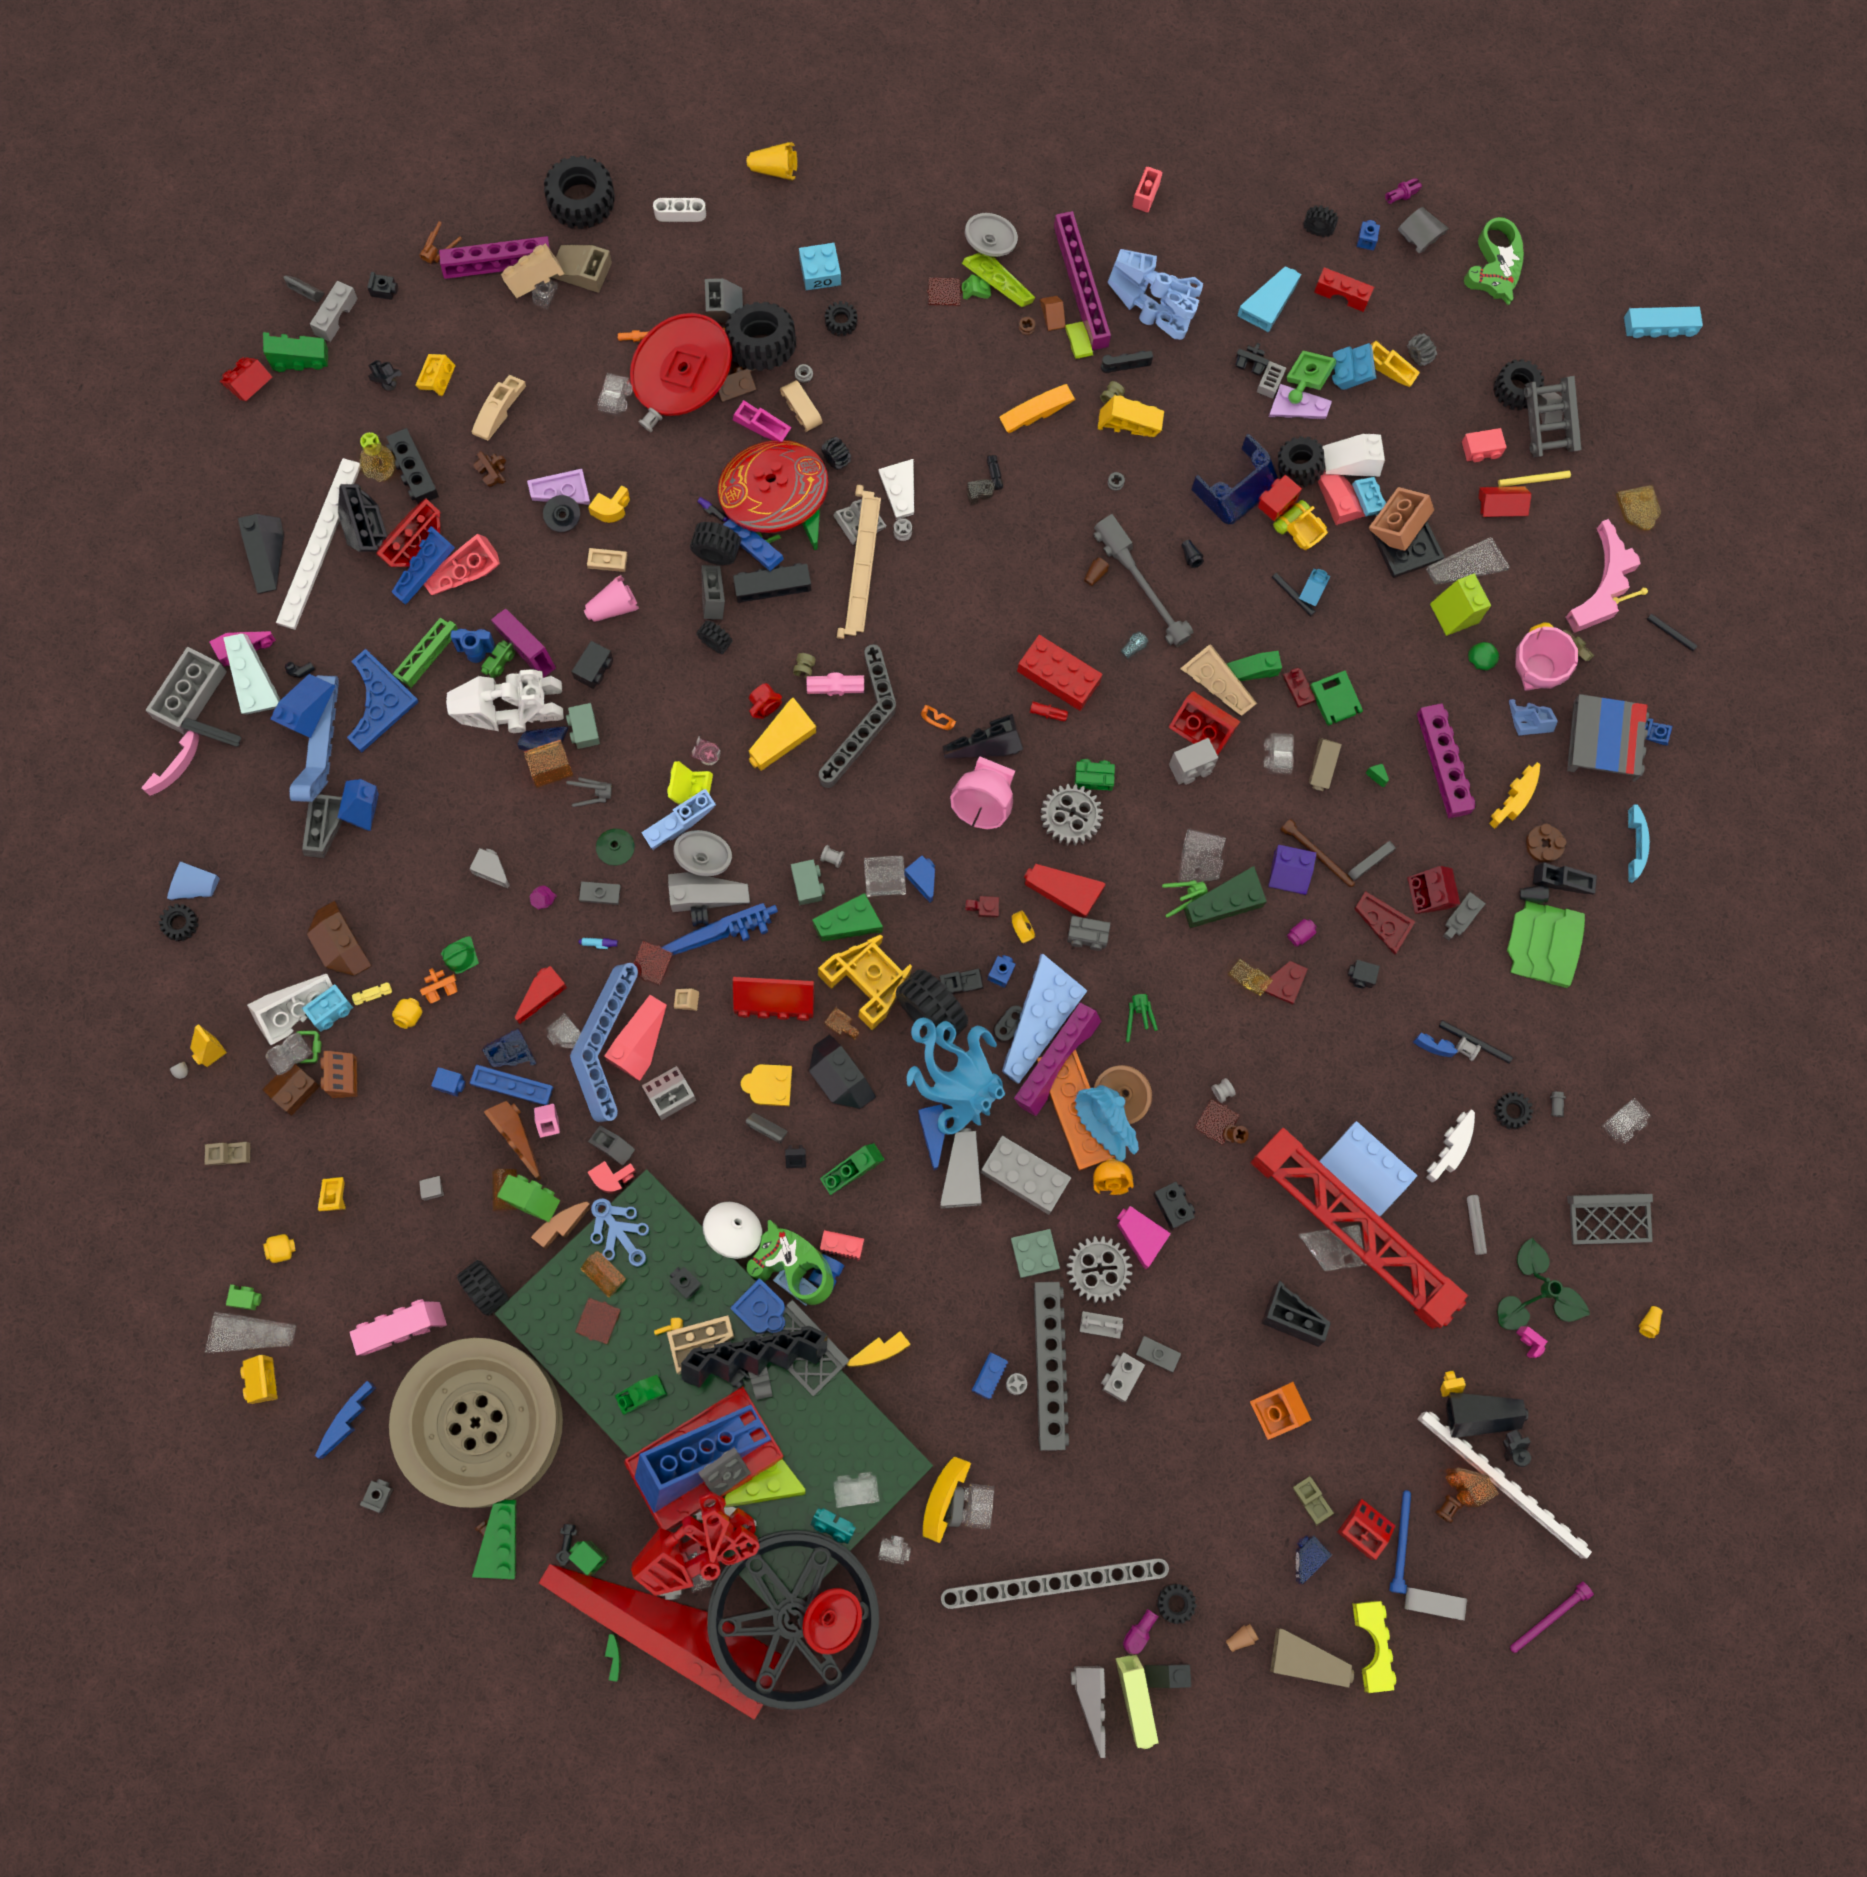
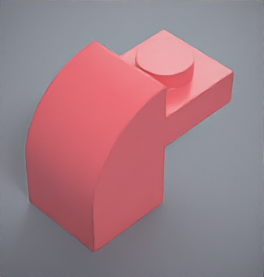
M605 1161L588 1172L596 1186L608 1194H617L624 1191L620 1183L624 1182L626 1184L635 1178L634 1174L637 1173L630 1163L613 1174Z

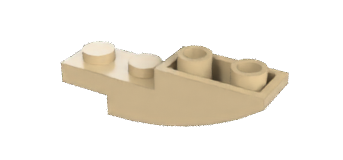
M509 375L503 383L498 382L476 419L472 430L473 435L487 441L492 437L507 418L509 407L526 387L525 381Z

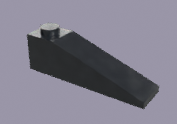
M261 514L238 518L257 594L277 590L279 565L284 541L281 518Z
M1013 714L989 722L991 727L986 730H981L980 728L974 730L970 738L962 736L943 746L944 757L965 758L1017 754L1023 750V745Z

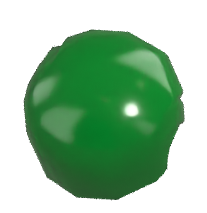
M1480 642L1471 647L1468 652L1469 662L1475 665L1476 669L1487 671L1498 663L1499 652L1491 643Z

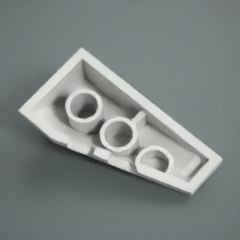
M323 974L265 995L247 1006L268 1043L272 1045L289 1036L294 1031L291 1027L299 1020L304 1022L308 1017L305 1016L306 1013L302 1008L333 985L328 975Z

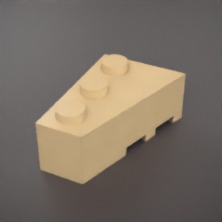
M545 243L543 246H537L530 255L521 257L514 266L507 267L501 275L509 289L518 298L536 289V284L542 281L546 284L550 281L549 277L557 273L561 276L564 272L558 260Z
M728 1315L667 1332L678 1375L681 1374L682 1361L693 1348H712L714 1344L729 1342L735 1338Z

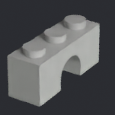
M339 281L335 283L310 323L314 335L324 338L329 342L332 341L340 328L338 321L343 311L349 313L358 299L353 287Z

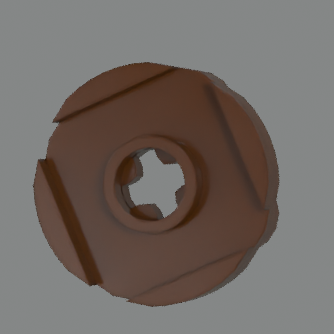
M1549 824L1535 827L1526 838L1528 853L1539 862H1553L1563 854L1566 845V839L1562 833ZM1541 840H1548L1550 848L1547 846L1545 848L1542 847L1543 842Z

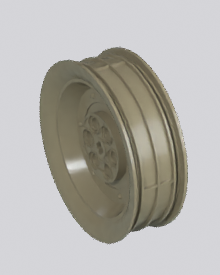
M461 1339L442 1345L425 1355L411 1368L401 1382L395 1394L390 1412L389 1436L391 1448L396 1462L405 1477L414 1487L429 1498L456 1507H492L494 1503L505 1499L513 1500L522 1495L546 1473L557 1453L561 1440L563 1425L562 1407L552 1379L544 1368L531 1356L509 1344L493 1339ZM486 1396L488 1404L484 1408H480L478 1401L481 1397ZM461 1403H466L467 1411L464 1414H459L458 1406ZM501 1411L503 1414L502 1420L495 1423L493 1415L495 1412ZM474 1419H481L479 1422L480 1427H473L475 1425ZM459 1423L461 1425V1432L458 1435H454L452 1427ZM495 1432L497 1439L494 1443L490 1444L487 1441V1436L489 1433ZM474 1438L476 1446L474 1449L469 1450L467 1448V1441Z

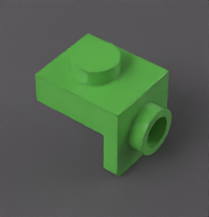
M971 275L962 283L963 299H968L972 295L984 299L991 296L990 284L981 277Z

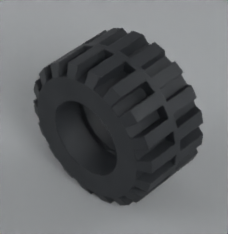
M1515 359L1511 363H1506L1498 374L1493 386V390H1496L1494 393L1495 397L1499 396L1497 401L1499 403L1503 401L1504 407H1507V405L1511 406V410H1514L1515 407H1517V411L1522 410L1523 407L1527 409V398L1524 396V389L1514 386L1511 380H1519L1524 384L1536 382V387H1543L1544 376H1541V369L1538 370V366L1536 364L1532 365L1531 361L1524 362V359L1519 361Z
M1299 436L1298 439L1294 437L1291 438V441L1287 440L1285 446L1282 445L1280 451H1278L1280 477L1288 476L1299 487L1300 485L1307 487L1308 484H1314L1315 480L1318 481L1321 475L1324 474L1325 469L1322 445L1318 444L1316 439L1311 440V437L1308 436L1306 438ZM1301 459L1308 460V462L1304 464L1294 463L1295 461Z
M701 522L696 525L690 549L697 557L704 561L717 565H730L735 561L741 538L734 530L727 526L714 522Z
M476 1260L457 1275L458 1282L478 1309L487 1316L491 1315L509 1300L504 1288L482 1261Z

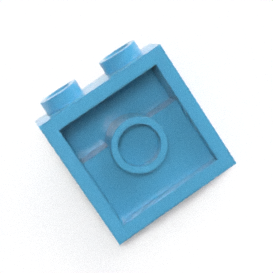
M1370 343L1355 349L1346 347L1333 352L1336 365L1333 368L1335 369V374L1332 375L1334 384L1342 390L1376 379L1373 349Z

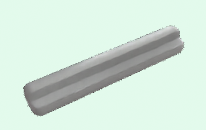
M1470 1195L1467 1197L1474 1250L1476 1255H1483L1487 1253L1479 1196Z

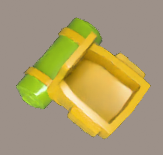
M1303 500L1295 503L1288 512L1280 516L1273 524L1275 530L1280 534H1285L1288 531L1293 536V540L1304 550L1315 545L1328 533L1327 527L1319 517L1316 518L1311 513L1314 506L1310 508Z

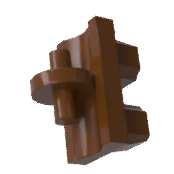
M480 451L477 454L479 459L473 466L480 474L488 470L489 473L483 477L485 484L492 487L497 483H505L506 480L500 473V471L505 470L503 466L506 463L503 456L497 457L496 454L491 455L490 458V456H485Z

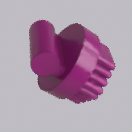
M539 886L533 890L529 897L531 905L539 910L550 906L557 895L548 887Z

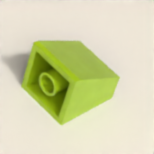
M1475 574L1458 579L1430 603L1446 636L1480 623L1491 607Z

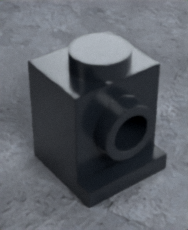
M371 272L367 288L371 297L392 300L393 295L397 294L398 284L395 283L394 277L376 275L375 272Z
M685 1267L682 1269L676 1268L670 1275L672 1279L669 1282L687 1300L702 1287V1284ZM687 1278L688 1282L685 1285H681L680 1280Z

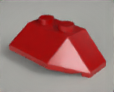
M424 499L387 536L376 554L390 567H410L409 562L413 556L416 557L421 549L419 547L421 541L426 540L430 534L427 532L430 526L440 533V511L427 499Z

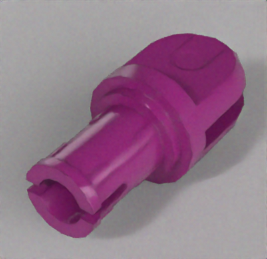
M1416 178L1407 182H1401L1398 184L1397 189L1385 194L1386 201L1389 200L1388 203L1392 204L1399 199L1407 200L1420 191L1422 184Z
M1149 1609L1146 1610L1138 1625H1132L1124 1638L1123 1646L1129 1654H1139L1150 1639L1149 1631L1158 1619V1616Z

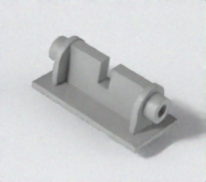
M1083 1311L1080 1332L1120 1339L1123 1330V1318Z

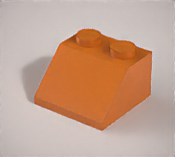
M1294 1382L1250 1401L1268 1440L1311 1420Z

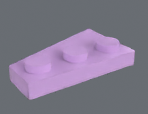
M1280 384L1269 417L1326 419L1332 401L1302 392V401L1298 404H1292L1288 400V395L1294 388Z
M582 469L527 481L532 501L548 502L552 497L566 495L573 498L577 504L590 505Z

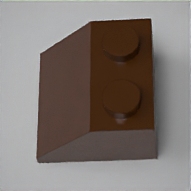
M290 1060L263 1088V1091L292 1116L320 1085Z

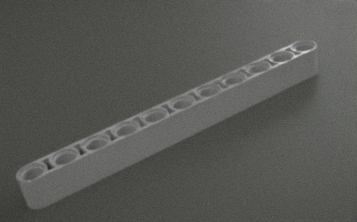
M1155 1558L948 1588L942 1592L940 1600L946 1608L954 1609L1160 1579L1168 1574L1169 1566L1165 1560ZM1160 1562L1163 1565V1571L1157 1575L1153 1571V1566L1155 1563ZM1136 1565L1141 1566L1143 1570L1142 1575L1138 1578L1132 1573V1569ZM1115 1568H1119L1122 1572V1577L1117 1581L1111 1576ZM1094 1571H1098L1101 1574V1580L1096 1584L1091 1581V1574ZM1074 1574L1079 1575L1081 1579L1080 1584L1076 1587L1070 1583V1578ZM1053 1577H1057L1060 1581V1586L1055 1590L1049 1586V1581ZM1032 1580H1036L1039 1583V1589L1034 1593L1028 1589V1584ZM1011 1583L1017 1584L1019 1588L1018 1593L1014 1596L1009 1595L1007 1592V1588ZM991 1586L996 1587L998 1591L997 1596L993 1599L988 1598L986 1594L987 1589ZM970 1589H974L977 1593V1598L972 1602L967 1601L965 1597L966 1592ZM949 1592L956 1595V1601L951 1605L946 1604L944 1600L945 1595Z

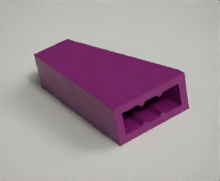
M506 608L491 619L496 630L508 643H512L515 651L532 670L542 671L544 678L556 669L545 647Z

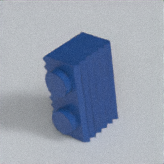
M990 1352L972 1392L986 1399H991V1395L994 1394L993 1391H995L1001 1379L1000 1376L1003 1375L1002 1373L1008 1364L1007 1360Z

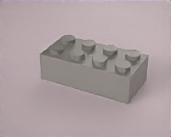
M187 647L152 699L146 712L154 720L185 735L189 730L182 728L184 719H197L227 671L221 663Z
M1004 1136L1000 1138L981 1170V1174L1048 1215L1071 1179L1070 1176Z

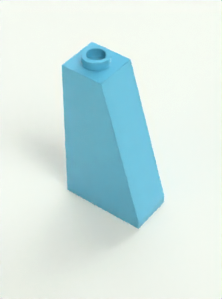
M1285 266L1240 306L1237 316L1269 332L1296 288L1301 274Z

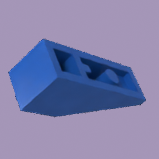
M942 1104L918 1111L933 1170L938 1169L945 1135L938 1128V1118L946 1110L943 1109Z

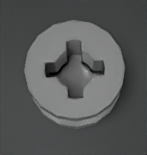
M907 519L897 520L894 524L895 538L899 541L910 539L912 535L911 522Z
M1226 1078L1221 1080L1220 1084H1214L1211 1087L1220 1103L1225 1102L1226 1098L1236 1095L1232 1084Z
M1012 1374L1006 1381V1388L1011 1394L1019 1395L1026 1390L1027 1380L1022 1374Z

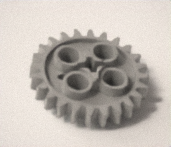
M1067 784L1065 790L1062 786H1059V792L1053 789L1052 796L1047 795V801H1043L1042 805L1045 808H1041L1040 813L1044 814L1041 816V820L1046 822L1043 823L1042 827H1049L1046 833H1053V840L1059 837V843L1066 840V845H1069L1070 841H1073L1076 846L1077 841L1080 840L1084 844L1085 837L1091 840V834H1097L1095 828L1100 829L1101 827L1099 822L1103 819L1100 816L1103 809H1097L1100 807L1101 802H1095L1096 795L1090 797L1091 790L1085 793L1084 786L1080 790L1077 789V784L1074 785L1073 789ZM1068 800L1070 801L1071 805L1066 806L1062 803V801ZM1086 807L1089 812L1082 813L1079 808ZM1071 812H1074L1073 817L1069 816ZM1059 816L1062 817L1064 821L1059 823L1054 818ZM1079 824L1082 829L1076 830L1072 825Z
M1095 1236L1091 1243L1087 1238L1085 1240L1086 1245L1084 1246L1082 1243H1079L1078 1247L1080 1250L1074 1248L1072 1251L1075 1256L1068 1257L1072 1263L1066 1265V1267L1071 1268V1271L1067 1272L1066 1275L1073 1277L1069 1283L1076 1284L1073 1291L1081 1290L1079 1297L1086 1294V1301L1093 1297L1094 1303L1098 1301V1298H1101L1102 1303H1105L1106 1297L1113 1301V1294L1117 1297L1121 1296L1119 1289L1125 1291L1126 1287L1123 1284L1131 1282L1126 1278V1276L1132 1275V1272L1127 1271L1128 1268L1132 1267V1264H1126L1130 1256L1124 1257L1122 1254L1126 1249L1119 1251L1120 1243L1113 1246V1239L1106 1243L1105 1237H1102L1100 1242H1098ZM1103 1254H1110L1113 1258L1112 1263H1105L1103 1261ZM1084 1256L1092 1258L1093 1264L1091 1266H1086L1083 1263ZM1098 1265H1100V1268L1117 1267L1116 1270H1104L1101 1275H1099L1098 1271L1084 1274L1081 1272L1082 1270L1095 1269ZM1106 1274H1113L1116 1282L1114 1284L1108 1283L1106 1281ZM1087 1276L1095 1278V1286L1086 1284Z

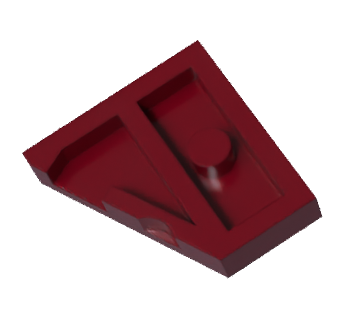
M1289 961L1261 984L1258 990L1293 1005L1308 969Z

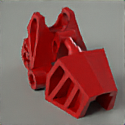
M713 1492L699 1496L703 1523H700L691 1516H686L682 1520L683 1526L675 1533L659 1528L632 1562L631 1571L633 1578L655 1596L694 1587L692 1578L700 1573L703 1579L714 1580L720 1575L719 1561L725 1565H733L757 1554L760 1546L758 1538L754 1534L756 1531L754 1519L739 1508L728 1516L724 1511L725 1499ZM709 1498L716 1501L711 1507L704 1505V1501ZM746 1524L749 1528L746 1529L742 1525ZM687 1535L692 1539L683 1543L681 1538ZM750 1542V1544L753 1545V1546H752V1547H749V1546L746 1545V1544ZM727 1550L735 1552L732 1557H725L723 1555ZM692 1553H700V1555L694 1557L693 1559H689V1555H691Z

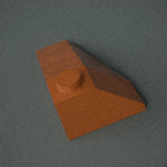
M505 1101L484 1111L493 1125L539 1181L541 1175L522 1119L518 1116L521 1112L514 1103L510 1105Z

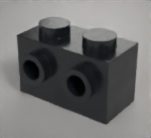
M590 641L572 670L573 678L594 689L603 680L605 670L609 669L613 663L611 651Z
M1177 1182L1153 1193L1171 1230L1195 1218L1194 1207L1191 1203H1187L1184 1197L1186 1196L1185 1190Z

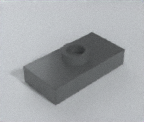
M581 881L579 901L619 905L621 885Z
M1143 1336L1135 1355L1173 1373L1181 1353Z

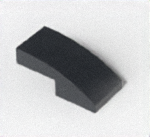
M980 969L940 975L941 983L952 994L984 989Z

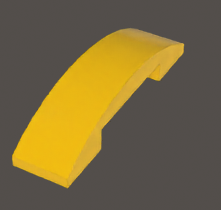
M953 1457L942 1470L934 1484L926 1506L923 1521L924 1537L938 1543L941 1542L948 1524L943 1521L958 1481L962 1483L965 1481L971 1465L970 1462Z

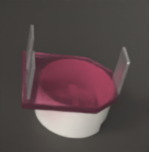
M699 736L691 757L702 761L706 765L715 764L719 760L720 749L717 744L700 739Z

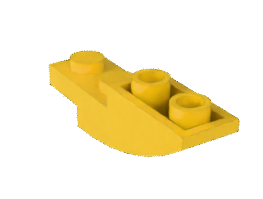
M1538 762L1533 767L1529 765L1522 772L1524 775L1522 779L1516 778L1510 785L1512 789L1508 794L1511 796L1503 803L1505 807L1502 810L1498 808L1490 816L1493 820L1489 824L1494 829L1507 816L1513 821L1531 799L1539 778L1540 764Z

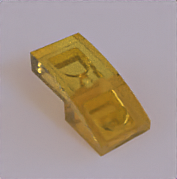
M1239 959L1228 974L1238 983L1260 996L1273 981L1258 968L1255 970L1242 959Z

